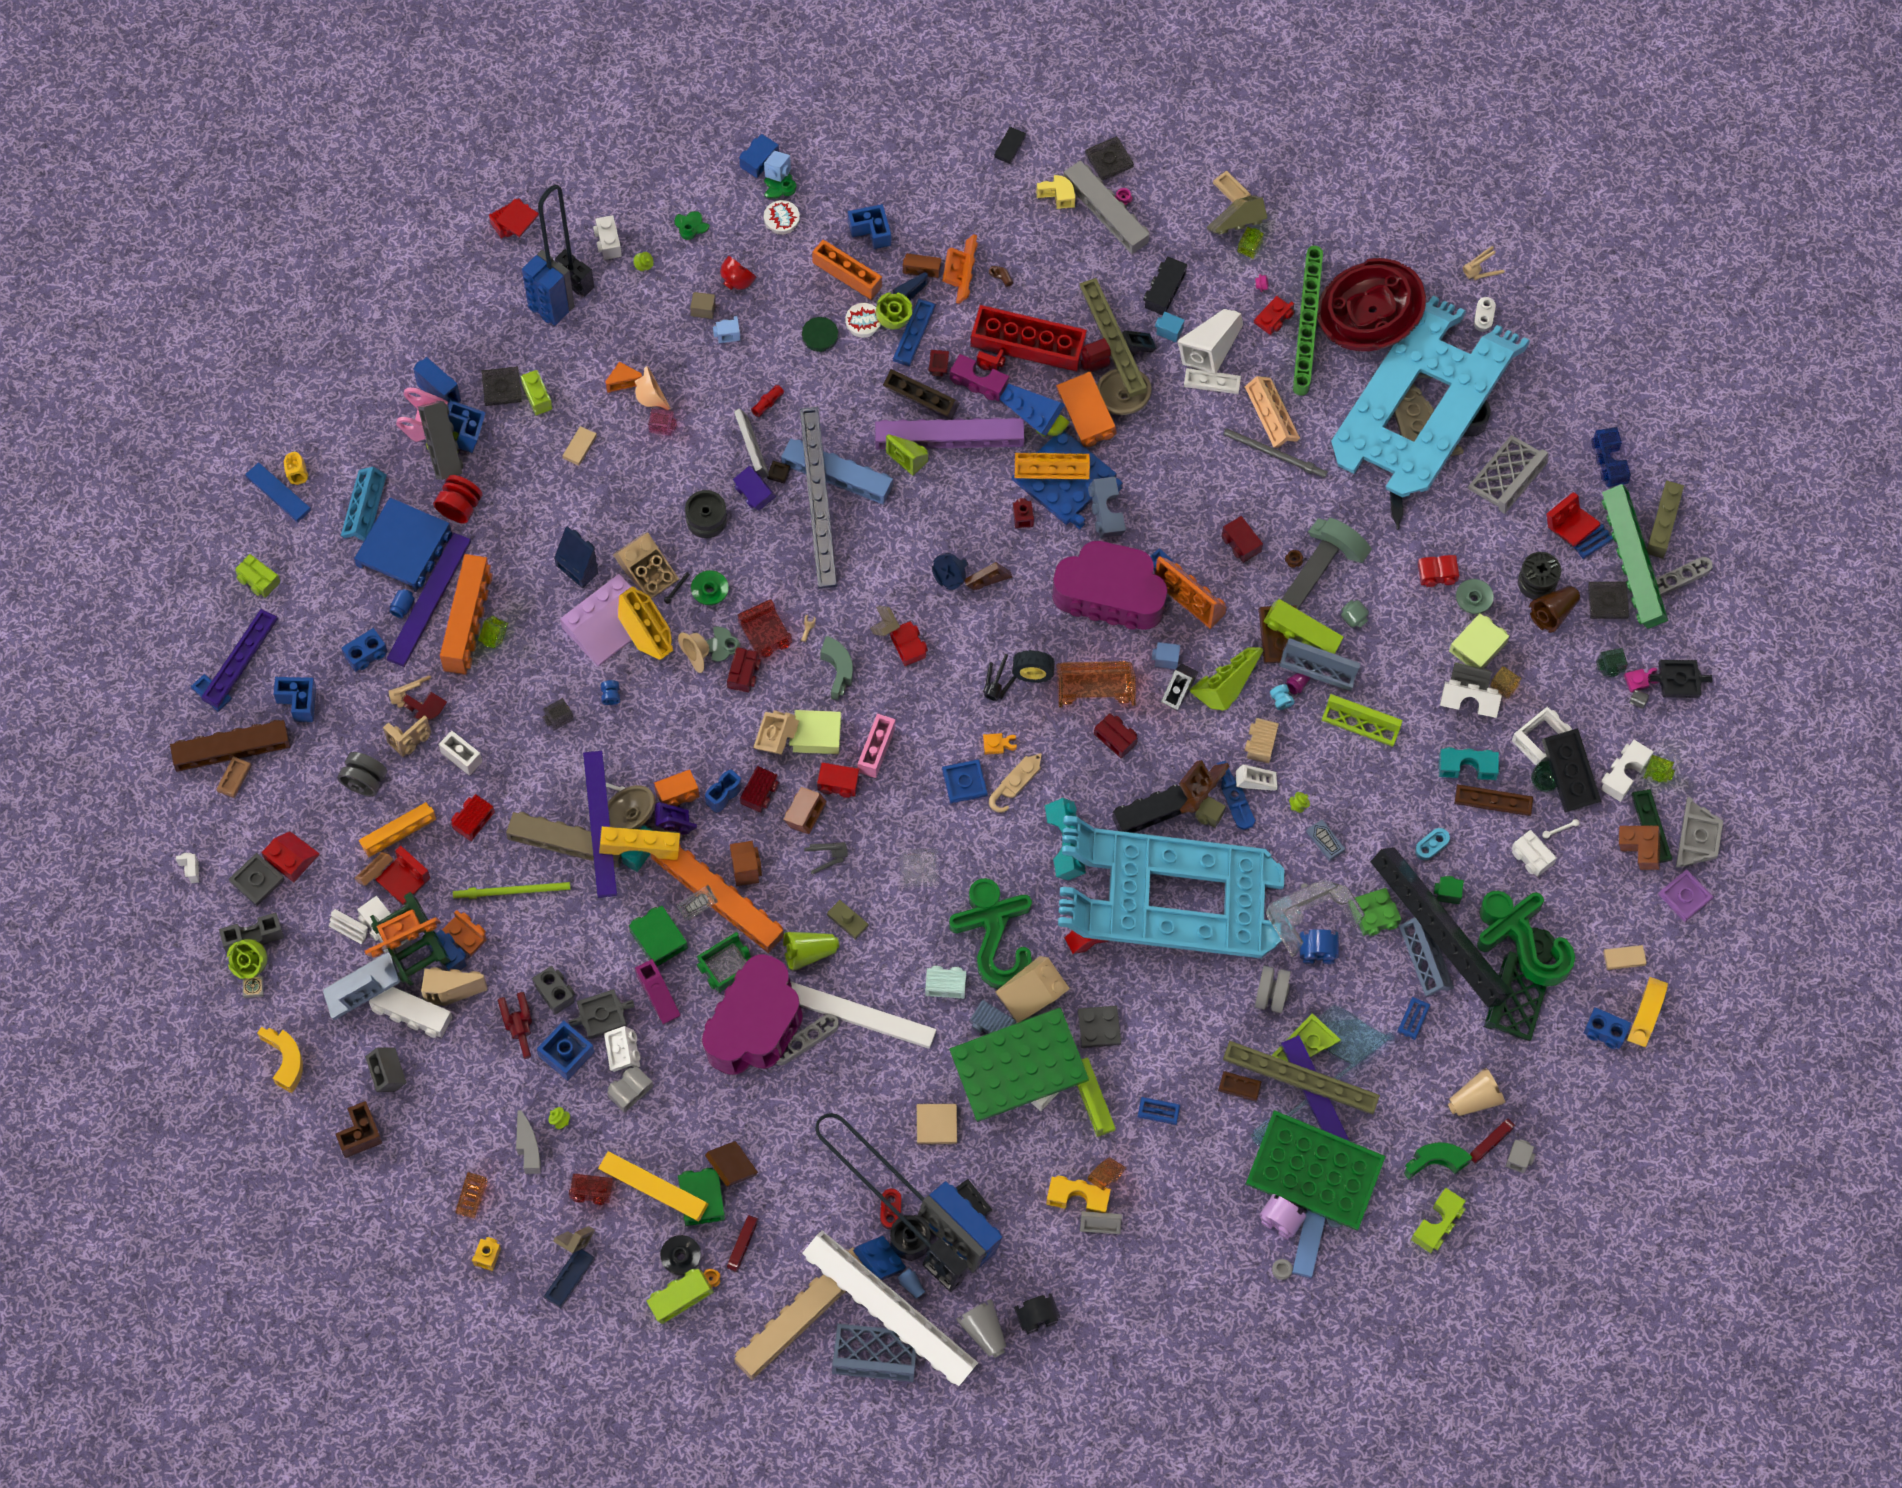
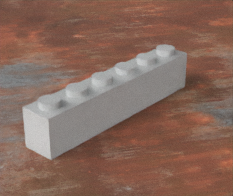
M1080 160L1064 171L1063 177L1072 183L1075 194L1131 254L1148 244V229L1145 226H1141L1136 216L1126 210L1124 203L1119 202L1115 198L1114 193L1103 185L1102 180L1092 173L1088 165H1084Z

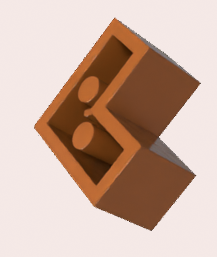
M1619 826L1620 850L1638 851L1640 870H1660L1661 833L1659 826Z
M753 841L730 844L736 886L759 883V876H762V868L758 847H754Z

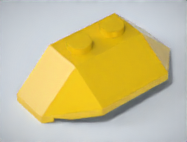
M634 586L620 594L618 619L637 649L659 660L671 653L673 646L671 645L670 628L651 597L637 590Z

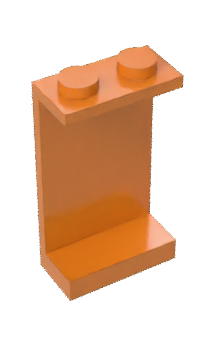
M1091 372L1056 385L1060 399L1062 398L1080 438L1081 445L1092 447L1097 442L1109 440L1117 434L1114 422Z

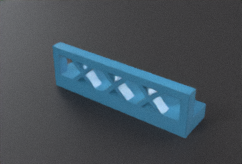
M374 466L358 471L341 533L343 538L355 536L364 541L373 527L387 476Z

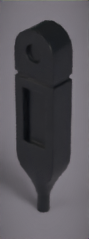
M1390 492L1391 517L1396 524V529L1399 530V524L1403 517V500L1401 496Z

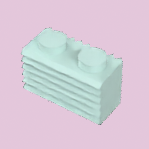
M941 966L927 968L925 996L964 999L966 971H962L963 969L959 967H952L951 970L943 969Z

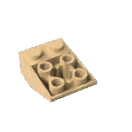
M648 532L643 533L613 554L621 568L640 591L651 598L679 580Z
M437 967L424 970L421 992L424 1000L434 1005L446 1006L487 991L485 977L480 972L471 971L470 973H463L457 969L443 971Z

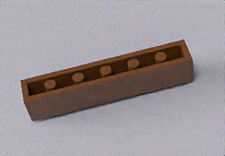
M273 720L267 724H254L248 728H235L225 733L216 732L210 736H197L192 740H178L170 744L176 772L231 761L233 756L240 759L291 748L284 720Z

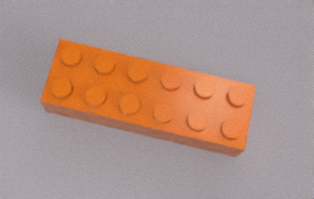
M464 554L440 652V659L443 671L466 675L467 669L471 668V652H475L476 641L474 639L475 635H479L480 632L479 619L484 616V607L482 606L483 602L488 599L489 591L487 590V585L491 584L493 574L490 573L491 565H488L487 557Z

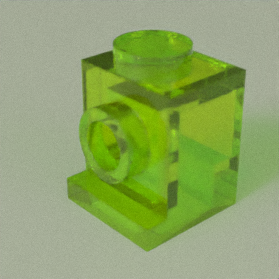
M1652 754L1643 778L1647 779L1650 776L1657 782L1671 781L1675 772L1672 769L1674 762Z

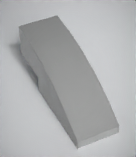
M518 1110L517 1154L524 1155L523 1168L525 1174H541V1160L534 1132L522 1110Z

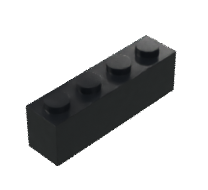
M1175 784L1166 791L1152 793L1148 798L1136 799L1130 805L1118 806L1113 811L1112 819L1118 831L1135 833L1184 814L1181 813L1180 809L1188 798L1180 785Z

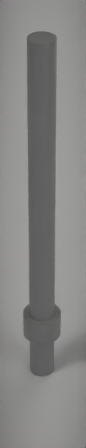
M1226 428L1223 435L1304 469V472L1314 473L1323 478L1327 476L1328 471L1316 467L1312 462L1302 461Z

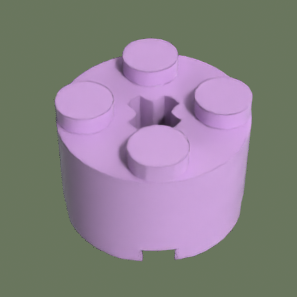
M1275 1194L1271 1196L1259 1214L1262 1220L1261 1223L1269 1229L1275 1227L1279 1231L1278 1234L1286 1240L1294 1237L1307 1216L1304 1212L1300 1215L1297 1212L1299 1208L1280 1196L1276 1199Z

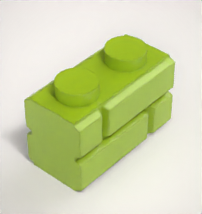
M538 370L520 376L522 387L535 416L552 410L551 399L547 394Z
M251 554L235 569L237 580L243 585L247 583L251 587L252 592L257 596L261 594L266 598L280 584L279 576Z

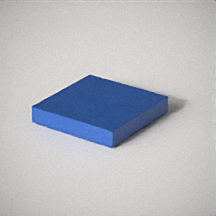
M979 759L942 767L950 804L988 796Z

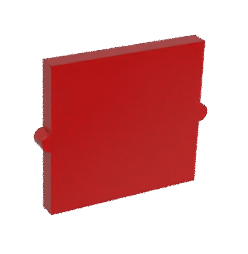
M514 199L497 218L496 223L504 227L507 232L510 231L521 237L539 216V213L531 209L528 204L525 205L519 200Z

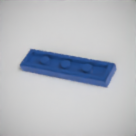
M918 299L911 319L894 354V362L911 366L936 304Z
M259 462L245 474L247 479L297 523L311 511V508Z

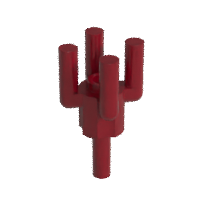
M517 993L521 1012L517 1011L512 1014L509 1013L505 997L499 998L498 1004L505 1029L510 1031L512 1039H519L523 1058L528 1059L531 1057L526 1037L531 1034L529 1025L532 1024V1018L525 993Z

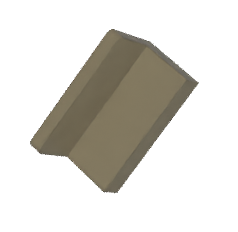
M880 605L876 607L882 621L870 627L874 635L886 636L900 627L890 607Z
M587 1226L576 1231L574 1234L567 1231L556 1236L553 1242L573 1254L588 1245L595 1229Z

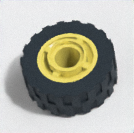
M1040 651L1018 652L1013 657L1012 674H1014V677L1025 682H1047L1054 676V658L1050 654L1048 655Z

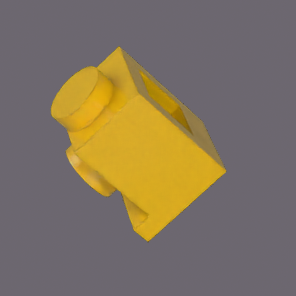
M486 1237V1240L480 1239L475 1255L472 1258L474 1266L493 1271L501 1250L500 1244H497L498 1241L490 1237ZM487 1248L490 1249V1252L485 1254L483 1250Z

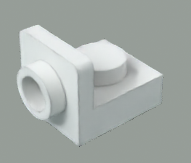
M183 853L180 856H176L178 865L185 866V877H188L191 883H199V862L196 855Z

